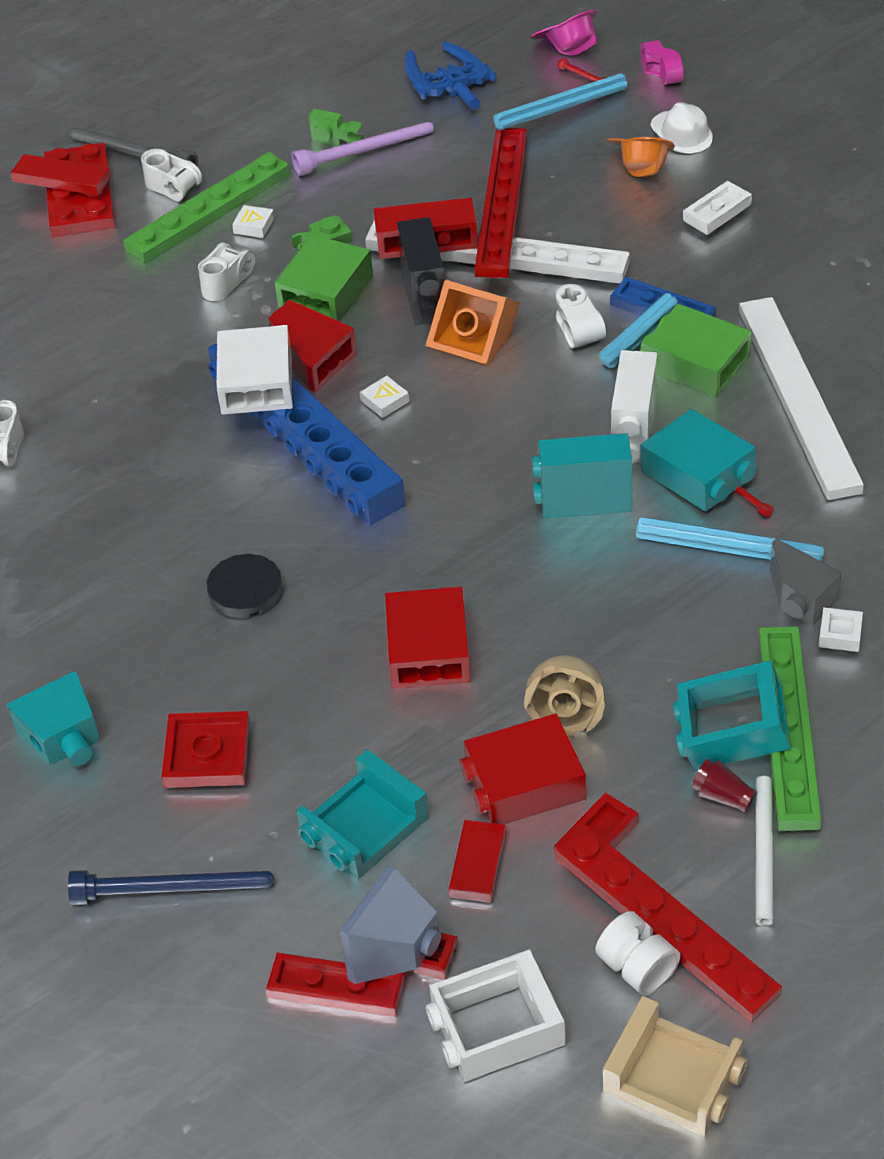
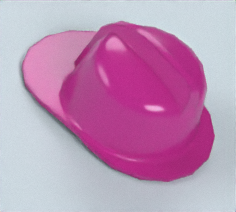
M596 9L582 12L561 24L532 34L530 38L535 40L549 38L556 49L564 55L575 56L581 54L597 43L592 19L598 12Z

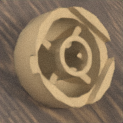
M569 655L551 657L537 665L528 678L524 694L525 711L527 709L531 720L557 713L568 738L574 737L572 732H581L584 729L588 732L597 725L604 712L605 691L601 676L591 664L579 657Z

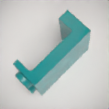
M368 749L356 758L358 774L313 812L303 805L296 810L299 825L297 831L304 843L311 848H319L327 855L335 868L340 871L347 870L358 880L429 818L426 792Z

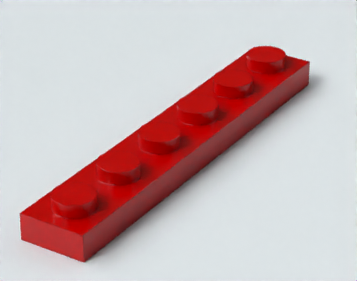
M586 824L556 849L555 859L620 914L634 911L651 926L653 935H661L680 952L679 963L750 1023L781 995L782 986Z

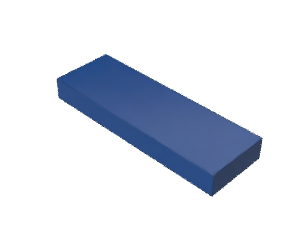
M625 277L610 295L611 306L637 315H642L663 294L669 293L677 299V304L716 317V307L629 277Z

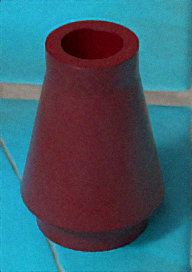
M708 758L699 768L691 785V788L699 792V797L737 808L744 813L751 805L757 793V790L749 787L721 761L713 762Z

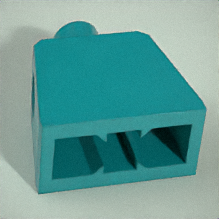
M75 671L6 704L15 731L48 764H55L68 757L72 765L81 766L92 758L93 750L90 746L97 743L100 738L92 711Z

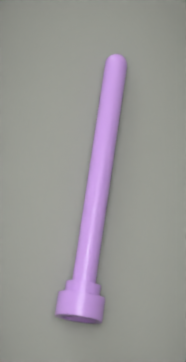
M424 122L315 153L312 150L307 151L306 149L294 151L291 155L293 167L299 177L311 174L312 170L316 169L319 164L431 134L434 131V125L431 122Z

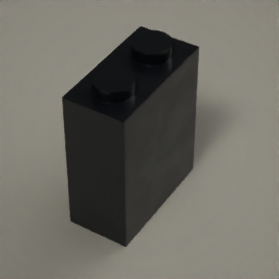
M426 217L397 222L401 273L414 325L431 323L445 281L444 266L431 219Z

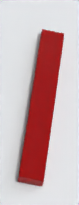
M507 128L501 131L496 129L474 267L475 277H509L527 142V129Z

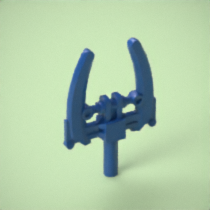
M444 41L442 43L443 51L452 54L464 64L462 67H454L453 64L447 65V69L439 67L435 74L430 72L422 73L414 51H407L405 55L406 73L412 82V87L420 95L421 99H426L427 95L439 96L444 91H447L451 97L459 95L471 110H476L480 106V101L468 86L475 83L483 85L488 79L490 81L496 80V73L487 64H483L475 55L450 42Z

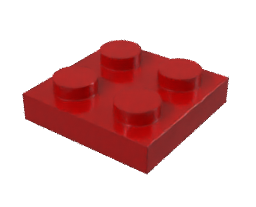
M248 711L168 714L161 774L163 787L245 785L250 728Z

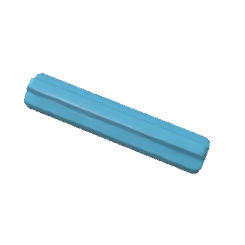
M669 293L663 294L599 353L601 363L609 369L614 368L619 363L621 350H634L646 335L651 334L658 327L661 318L672 311L677 305V299Z

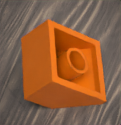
M445 280L425 346L489 365L511 335L520 302Z

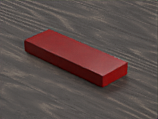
M23 154L10 172L13 182L97 196L111 177L109 167Z
M277 952L266 986L267 998L396 1017L406 978L405 972L355 984L348 980L345 962Z

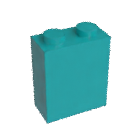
M692 408L640 444L641 471L705 512L718 502L724 501L738 486L748 483L756 475V447Z
M628 433L538 440L539 455L532 456L533 478H540V482H533L534 503L542 504L543 519L632 512V455Z

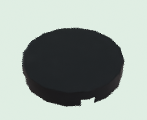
M249 553L234 555L221 561L211 570L206 581L208 597L215 610L235 618H248L250 613L260 611V614L270 610L279 601L283 591L281 573L276 564L262 555Z

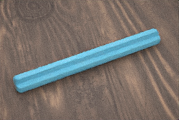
M620 73L494 115L493 121L496 129L501 131L625 90L628 83L625 75Z
M647 517L639 518L636 527V537L642 540L771 560L772 542L776 539ZM779 539L821 562L823 561L824 549L821 545Z

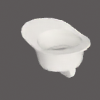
M678 102L674 104L670 111L662 112L651 120L653 132L660 138L674 142L675 147L673 150L683 154L701 153L712 144L713 135L708 127L707 117L704 111L695 105Z

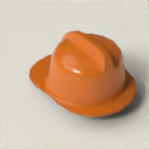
M656 137L606 139L608 143L621 147L623 164L628 173L634 177L655 175L664 167L668 151L673 150L675 147L674 142Z

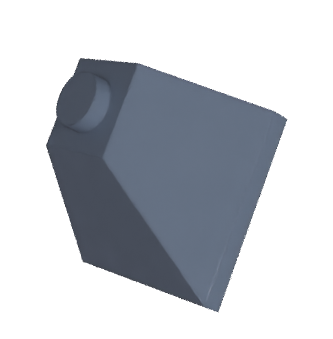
M390 865L386 867L340 929L348 980L355 984L417 969L426 955L432 956L435 953L441 940L437 911L395 867Z

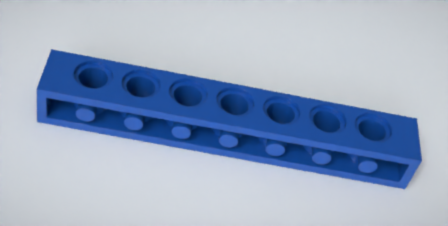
M216 343L208 347L210 358L208 369L215 381H217ZM292 377V409L249 412L253 418H259L266 425L273 437L278 436L293 456H298L304 461L309 472L314 476L318 475L326 483L327 488L334 496L339 495L346 502L353 515H359L370 526L406 506L403 479L294 377Z

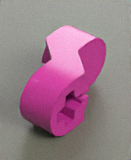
M659 40L640 44L641 62L646 74L660 77L664 85L683 82V64L678 51L662 47Z

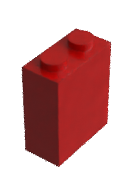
M462 586L385 593L388 655L392 689L471 683Z
M557 713L463 741L465 758L459 759L461 772L466 783L473 782L475 787L473 798L479 814L486 813L490 823L507 824L586 800V774Z

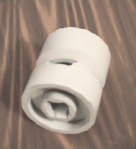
M627 911L614 919L603 931L595 947L596 954L615 972L622 970V978L642 996H648L662 987L672 976L680 961V952L661 935H653L651 926L634 911Z

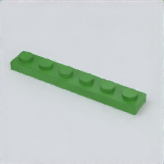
M271 152L260 156L255 161L123 240L125 250L146 264L291 175L290 164Z
M760 627L758 633L760 661L772 660L782 682L791 749L770 754L777 831L820 830L821 812L799 627Z

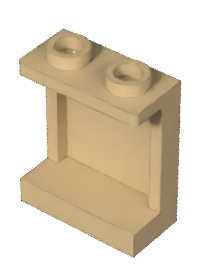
M642 996L603 1067V1092L705 1137L712 1121L720 1123L729 1103V1097L726 1096V1093L731 1083L738 1086L744 1076L748 1064V1059L742 1057L744 1040L734 1037L728 1047L659 1017V1002Z

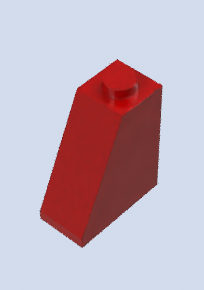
M289 299L268 318L269 326L288 325L292 369L306 387L314 393L357 354L353 327Z

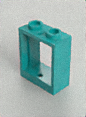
M772 660L677 684L678 701L673 702V710L677 723L681 725V732L676 734V742L681 757H688L695 771L699 770L707 758L713 762L719 760L725 765L791 749L783 685ZM757 695L760 696L762 721L698 736L696 710Z

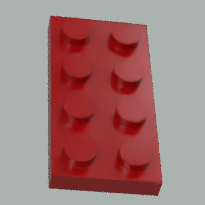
M89 143L79 147L56 148L52 151L44 152V157L108 167L105 143ZM110 179L98 196L46 187L49 229L52 238L115 228Z

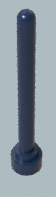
M88 870L69 871L68 897L70 905L89 904V900H97L98 895L268 888L273 885L275 878L270 871L97 878L96 874H89Z

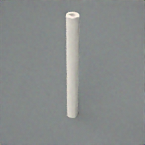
M760 776L756 779V923L760 926H770L773 924L772 779L768 776Z

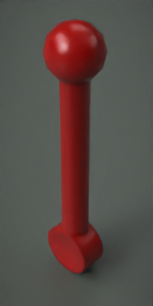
M565 58L560 59L557 64L560 70L567 69L593 82L606 78H599L573 66Z
M741 486L736 488L735 492L757 507L761 515L766 517L772 516L773 506L762 503Z

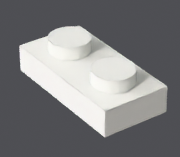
M727 180L684 209L683 221L708 235L749 207L752 202V194Z

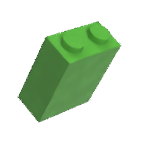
M311 235L274 282L278 308L290 299L340 321L373 276L371 250Z
M677 304L668 315L665 314L661 318L658 327L652 334L645 336L640 351L657 352L658 376L717 398L750 358L752 331Z

